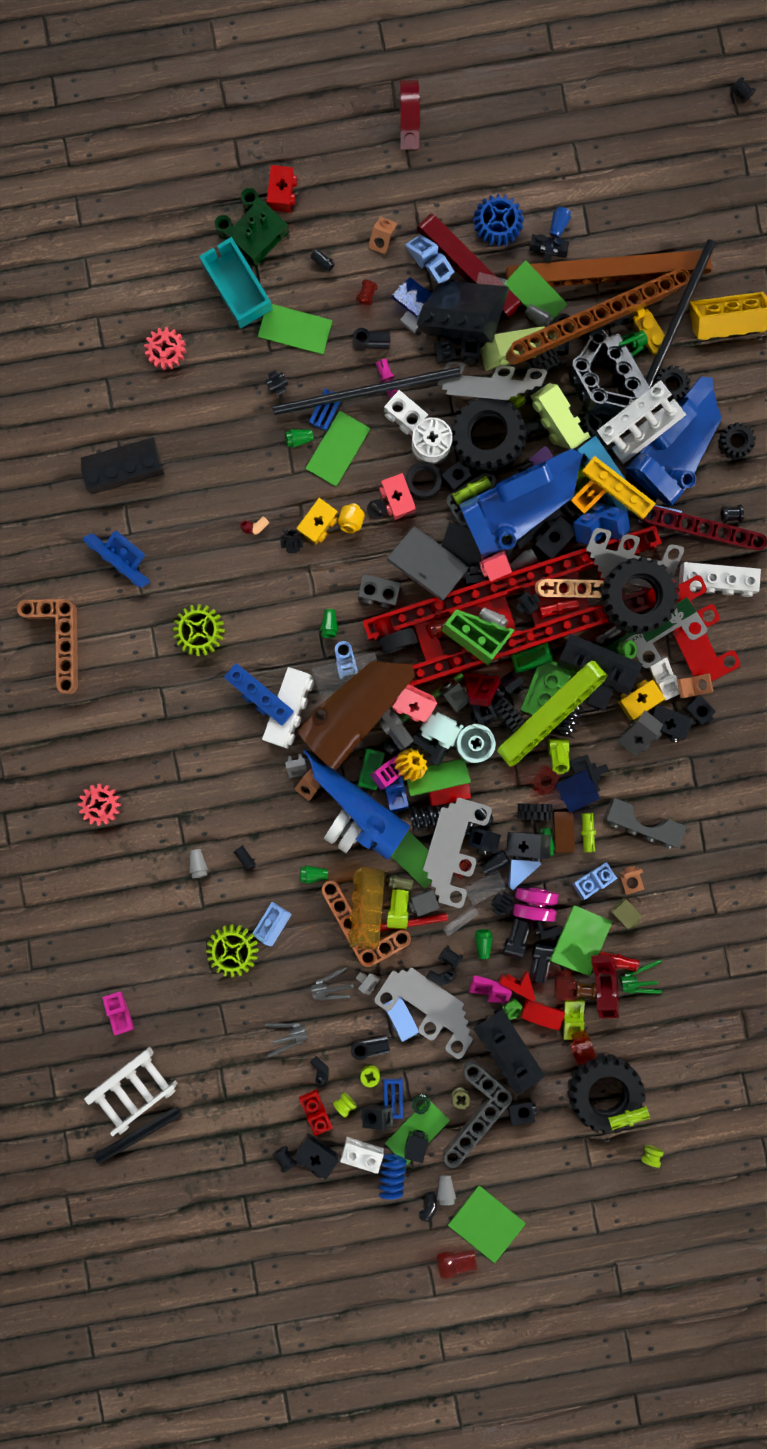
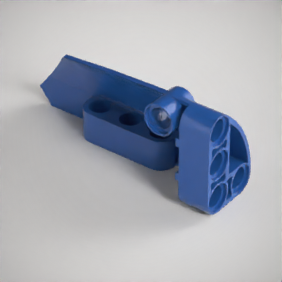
M700 377L678 402L686 416L643 448L626 468L627 473L638 484L668 506H673L686 488H691L695 485V471L722 419L715 398L713 378Z
M571 448L496 484L495 488L459 504L483 559L503 549L513 548L519 538L574 497L577 476L583 456L582 453ZM510 535V541L503 542V536Z
M304 749L303 752L311 763L314 779L362 829L356 840L368 849L372 847L376 853L388 860L406 835L410 825L375 801L372 796L329 767L318 757Z

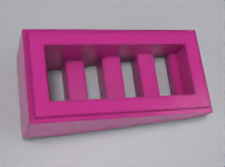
M399 753L370 774L380 790H383L401 776L399 775V770H397L398 773L396 774L390 765L393 764L396 767L397 764L394 761ZM385 768H388V770L391 772V774L393 775V777H391V776L389 775V773L387 772V770H386ZM381 771L387 777L388 781H386L385 778L382 776V774L380 773Z

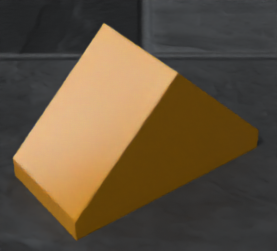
M590 480L570 501L585 514L606 491Z

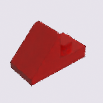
M527 970L524 971L518 983L516 982L518 979L508 973L506 976L500 975L498 982L501 985L532 1002L535 1001L536 998Z

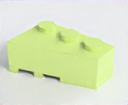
M545 326L495 334L492 343L486 342L480 350L485 371L495 369L498 366L510 365L511 363L506 360V352L511 344L520 338L545 328ZM530 342V344L536 348V345ZM513 350L515 354L520 355L517 350Z
M548 383L531 395L532 405L539 412L542 418L541 423L549 431V439L554 445L574 449L591 437L588 432L583 433L578 425L580 419L578 416L574 418L568 408L571 405L558 385Z

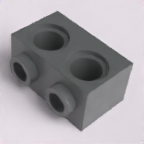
M363 574L358 599L361 600V603L367 605L377 603L384 609L395 608L401 583ZM372 586L375 589V593L367 595L364 589ZM385 591H391L394 594L393 598L390 600L383 597Z

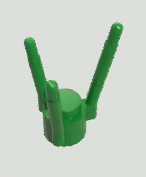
M644 330L633 331L622 335L621 338L624 341L619 342L618 345L622 346L629 343L631 348H635L630 353L633 357L638 352L644 350L643 345L648 343V338Z
M657 960L637 969V972H624L625 976L620 977L623 993L661 994V990L637 989L640 986L657 985L658 981L638 982L637 977H633V975L654 967L662 961Z

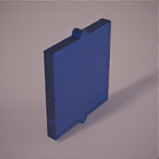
M409 277L403 284L399 285V289L391 298L417 318L420 315L422 306L428 300L431 293Z
M586 770L556 784L561 800L564 801L570 813L600 799L595 788V782H592Z

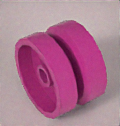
M532 887L516 888L515 898L527 902V904H515L514 916L539 921H556L557 911L553 908L545 907V905L558 904V893Z

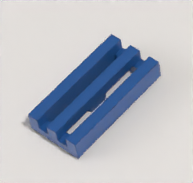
M325 388L324 391H323V393H322V395L330 394V393H334V392H333V391L331 392V391H329L328 389ZM341 401L334 403L324 425L321 423L330 404L325 405L317 422L315 420L322 405L316 406L309 424L327 431Z
M383 1078L384 1105H388L387 1084H391L393 1119H403V1078ZM395 1084H399V1114L395 1112Z

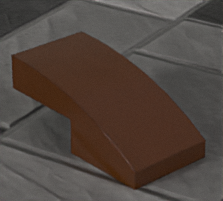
M554 812L555 853H574L573 812Z

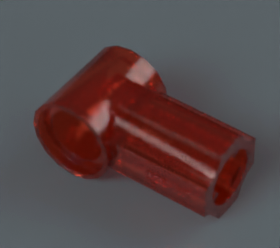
M474 1250L457 1254L443 1252L437 1255L441 1278H452L460 1272L477 1270Z

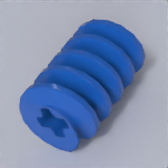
M386 1154L383 1155V1158L388 1161L382 1162V1166L387 1169L381 1170V1173L386 1175V1177L380 1178V1181L385 1184L379 1186V1189L384 1192L379 1193L378 1196L388 1200L399 1199L404 1193L402 1190L404 1188L403 1181L405 1180L404 1173L406 1172L404 1166L407 1161L402 1156Z

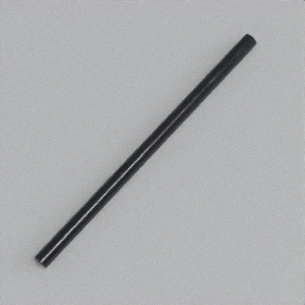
M707 240L645 378L650 388L655 382L716 245L714 240Z
M454 367L272 405L274 415L450 379L461 376L460 368Z

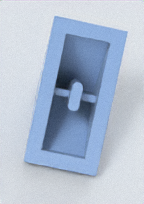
M421 234L405 244L407 250L421 269L425 267V263L438 254L437 244Z
M509 859L508 886L512 890L515 889L541 863L530 860Z

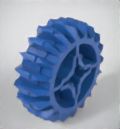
M499 193L496 198L490 195L489 201L484 198L482 204L479 203L477 210L474 211V231H478V238L483 237V243L487 242V240L490 241V247L493 245V242L496 243L497 247H500L501 242L505 246L508 244V241L513 243L514 237L518 238L520 235L519 231L523 229V211L518 210L519 203L513 204V198L507 200V195L500 198ZM486 213L489 214L490 219L487 225H485L483 220ZM511 216L513 220V225L509 229L507 221L508 218Z

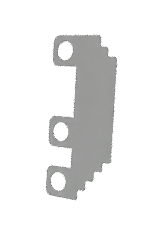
M450 361L444 368L448 369L449 366L458 364L460 365V374H462L465 363ZM498 366L492 378L461 375L440 380L437 385L443 386L442 389L447 390V395L509 400L511 396L516 397L518 393H525L527 389L533 390L535 386H542L547 370L531 368L527 371L522 381L511 380L515 371L514 367ZM507 368L510 370V374L507 376L498 375V371ZM534 371L542 373L539 379L530 378V374Z
M596 528L593 531L586 551L591 552L590 558H594V564L599 566L598 571L602 572L601 578H606L623 561L625 562L631 558L639 559L641 557L634 555L640 541L639 537L628 534L624 535L617 551L606 549L611 537V531ZM600 532L605 533L606 540L602 544H597L594 540L595 536ZM627 539H633L635 542L634 547L630 550L623 548V544ZM673 544L669 545L662 561L657 560V564L660 566L664 564L667 567L666 571L668 574L672 572L674 575L684 553V547ZM674 548L678 549L679 556L674 560H670L668 558L669 551ZM634 578L626 582L629 584L653 588L647 581L639 578Z
M457 798L455 804L450 803L448 808H441L423 868L424 871L428 872L427 878L432 879L431 886L436 887L435 894L440 896L439 903L456 908L463 907L467 891L450 885L453 872L464 876H471L473 874L476 859L459 852L468 822L483 826L488 824L492 812L489 806ZM479 808H483L487 812V817L482 821L475 818V811ZM464 859H468L472 864L471 869L466 872L462 871L459 867L460 862ZM453 891H459L462 894V900L459 903H453L450 900V894Z
M410 968L408 972L401 970L400 973L392 971L376 995L375 1003L389 1011L393 1008L398 998L402 997L427 1014L418 1028L421 1035L429 1040H434L443 1026L454 1033L445 1049L455 1058L461 1059L473 1041V1038L469 1036L470 1029L466 1027L468 1020L464 1018L466 1012L462 1010L464 1003L432 981L426 979L425 976L413 968ZM385 992L392 995V1002L389 1005H384L380 1001L381 995ZM428 1022H432L436 1026V1031L432 1035H428L424 1031V1026ZM454 1041L462 1042L463 1050L460 1053H454L451 1050V1044Z

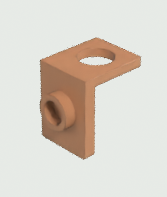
M379 217L373 227L368 248L386 254L390 237L396 229L397 223ZM375 238H382L384 240V246H376L374 242Z
M710 674L677 680L680 698L713 692ZM701 679L707 682L705 690H701L698 687V682Z
M312 767L295 788L308 801L311 800L321 787L313 777ZM302 786L307 787L310 793H305L302 790Z
M635 865L626 867L623 872L619 873L626 895L644 890L640 877L643 870L638 867L635 868ZM634 877L637 879L638 884L635 888L631 889L627 886V880Z

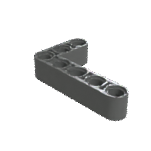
M469 1060L464 1064V1075L487 1098L443 1151L444 1161L450 1168L458 1167L512 1100L509 1089L474 1060ZM470 1067L477 1068V1072L474 1075L467 1073ZM489 1079L492 1081L490 1087L482 1086L484 1080ZM505 1092L507 1096L505 1099L499 1100L497 1098L498 1094ZM488 1107L495 1109L491 1115L485 1114V1110ZM480 1122L482 1124L480 1129L475 1130L472 1128L474 1123ZM462 1138L470 1139L466 1145H462L460 1140ZM450 1153L458 1155L454 1160L448 1159L447 1156Z

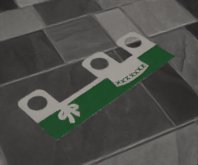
M688 597L676 603L677 608L671 614L672 617L661 627L644 634L628 633L607 646L606 649L618 653L619 642L632 640L637 646L636 656L640 663L643 664L644 668H650L661 659L652 643L682 626L689 639L695 640L707 632V627ZM698 622L701 625V632L694 635L689 632V625L691 623ZM645 651H652L655 654L653 662L646 663L643 660L642 656Z

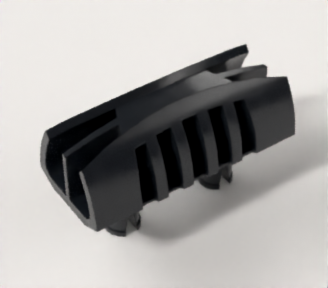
M570 634L557 666L571 672H579L587 663L595 661L607 674V678L603 682L604 685L607 687L608 685L612 686L614 690L626 695L630 694L643 665L638 661L573 634Z
M496 1009L494 1011L495 1014L490 1018L486 1016L487 1019L482 1023L477 1021L473 1029L481 1042L486 1044L485 1048L491 1052V1057L496 1060L497 1067L502 1069L501 1073L507 1077V1082L515 1095H518L539 1082L545 1075L503 1009Z

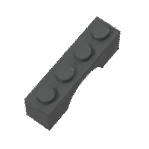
M611 798L603 818L608 821L607 825L618 828L620 825L626 828L625 832L635 836L637 833L644 835L643 839L653 843L655 840L662 842L661 846L671 850L673 847L679 848L687 826L670 819H664L654 827H645L635 818L633 805L616 798Z

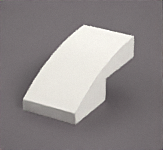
M663 656L649 670L666 701L680 693L677 683L678 679L673 674L667 657Z

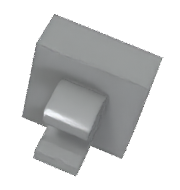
M298 754V760H292L291 756H288V761L285 763L289 778L303 776L308 772L305 759L302 758L301 754Z
M360 972L356 977L362 983L358 989L368 995L381 980L378 976L371 973L367 976L365 973Z

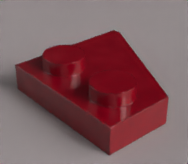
M464 674L470 705L489 706L500 685V677Z

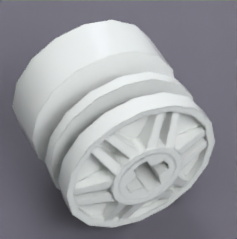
M427 418L420 421L412 435L411 449L419 462L426 461L436 465L447 458L452 445L450 427L439 418ZM433 436L435 442H431V439H429V437Z

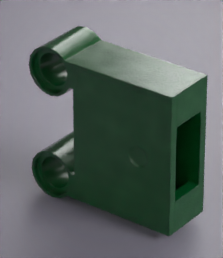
M246 188L241 193L243 208L247 213L234 226H232L231 219L227 215H220L215 219V227L220 238L227 240L232 237L242 255L256 267L289 233L288 224L258 197L256 190ZM249 198L255 199L253 202H246ZM222 225H228V228L220 229Z

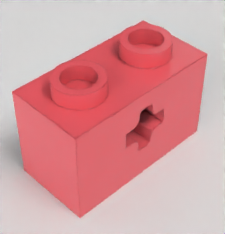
M403 473L381 481L382 487L379 488L382 498H386L388 502L386 509L389 516H393L394 520L416 513V507ZM394 494L400 496L399 501L394 498Z
M504 549L484 559L482 557L480 562L481 570L484 577L488 576L490 581L512 572Z
M408 684L392 704V709L399 714H408L414 721L419 722L420 720L426 723L437 702L434 696Z

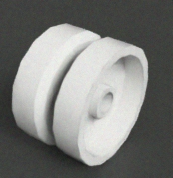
M342 809L324 839L333 844L341 835L343 838L339 842L338 848L347 853L352 844L356 843V837L362 829L355 821H351V817Z

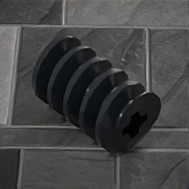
M580 705L576 707L553 731L559 735L575 739L570 733L577 732L573 728V725H579L575 718H581L577 711L584 710V708Z
M437 805L434 807L433 812L430 807H427L426 813L423 808H419L418 814L415 809L411 810L410 817L413 833L416 827L420 833L423 826L426 831H429L430 825L435 830L440 814V809Z

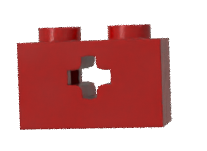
M271 165L267 205L273 211L291 212V205H295L293 187H297V175H294V167Z

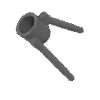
M343 967L322 979L316 980V984L311 985L314 1000L349 999L350 995H330V993L353 988V984L328 988L327 983L323 984L346 971L348 967Z
M299 1022L265 1024L266 1027L293 1028L290 1030L291 1036L272 1042L273 1044L292 1040V1043L267 1054L268 1058L308 1040L305 1025L300 1026Z

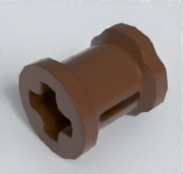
M580 981L575 982V998L587 997L591 998V1000L596 999V983L582 984Z

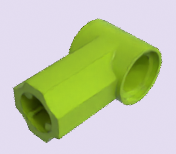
M549 738L548 755L551 756L552 771H555L557 774H564L570 768L568 757L569 739Z
M392 890L387 928L407 929L409 891Z

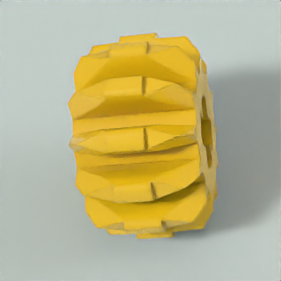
M409 748L401 751L394 761L397 764L394 769L399 770V775H403L404 780L409 779L411 782L422 778L428 768L426 766L427 761L423 759L424 754L420 755L418 749L413 750Z

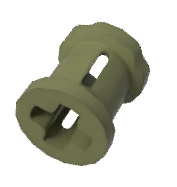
M457 1087L451 1095L453 1104L457 1109H465L468 1107L470 1100L468 1092L465 1088ZM458 1095H459L460 1097H463V1096H464V1100H463V1101L460 1100V1099L458 1100V1099H457V1096H458Z

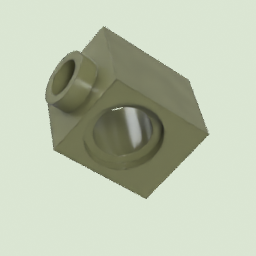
M623 897L609 910L627 929L635 928L640 923L639 919L642 917L627 899Z

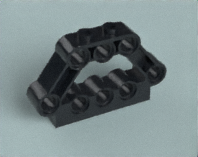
M595 329L590 332L583 351L572 362L569 378L571 386L575 387L580 402L585 405L590 413H601L615 417L648 391L650 387L626 345H618L619 342L623 341L619 333L609 337L602 329ZM601 354L603 357V366L611 371L612 382L620 387V394L605 391L598 385L599 377L590 370L597 355Z

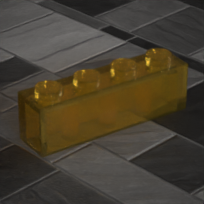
M362 867L356 870L354 874L355 891L352 894L354 905L350 914L352 929L348 936L350 947L368 950L379 948L385 870Z

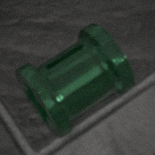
M424 1094L417 1095L412 1102V1108L415 1113L421 1115L427 1112L431 1105L430 1098ZM420 1100H424L423 1104L426 1105L423 1109H420L419 1104H416Z

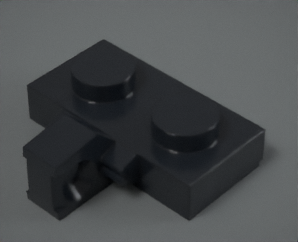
M532 234L529 251L544 254L543 262L550 263L552 256L567 257L569 241L562 238L546 237L542 234Z
M588 754L569 760L581 797L600 791L597 780L601 779L600 774L609 772L607 764L598 767L595 763L591 764Z

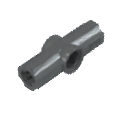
M389 708L378 723L385 733L390 735L397 747L402 750L414 740L402 725L403 722L396 712Z

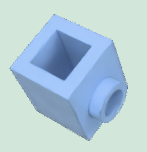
M441 253L424 264L433 280L437 283L447 281L451 277L450 275L454 273L448 260Z

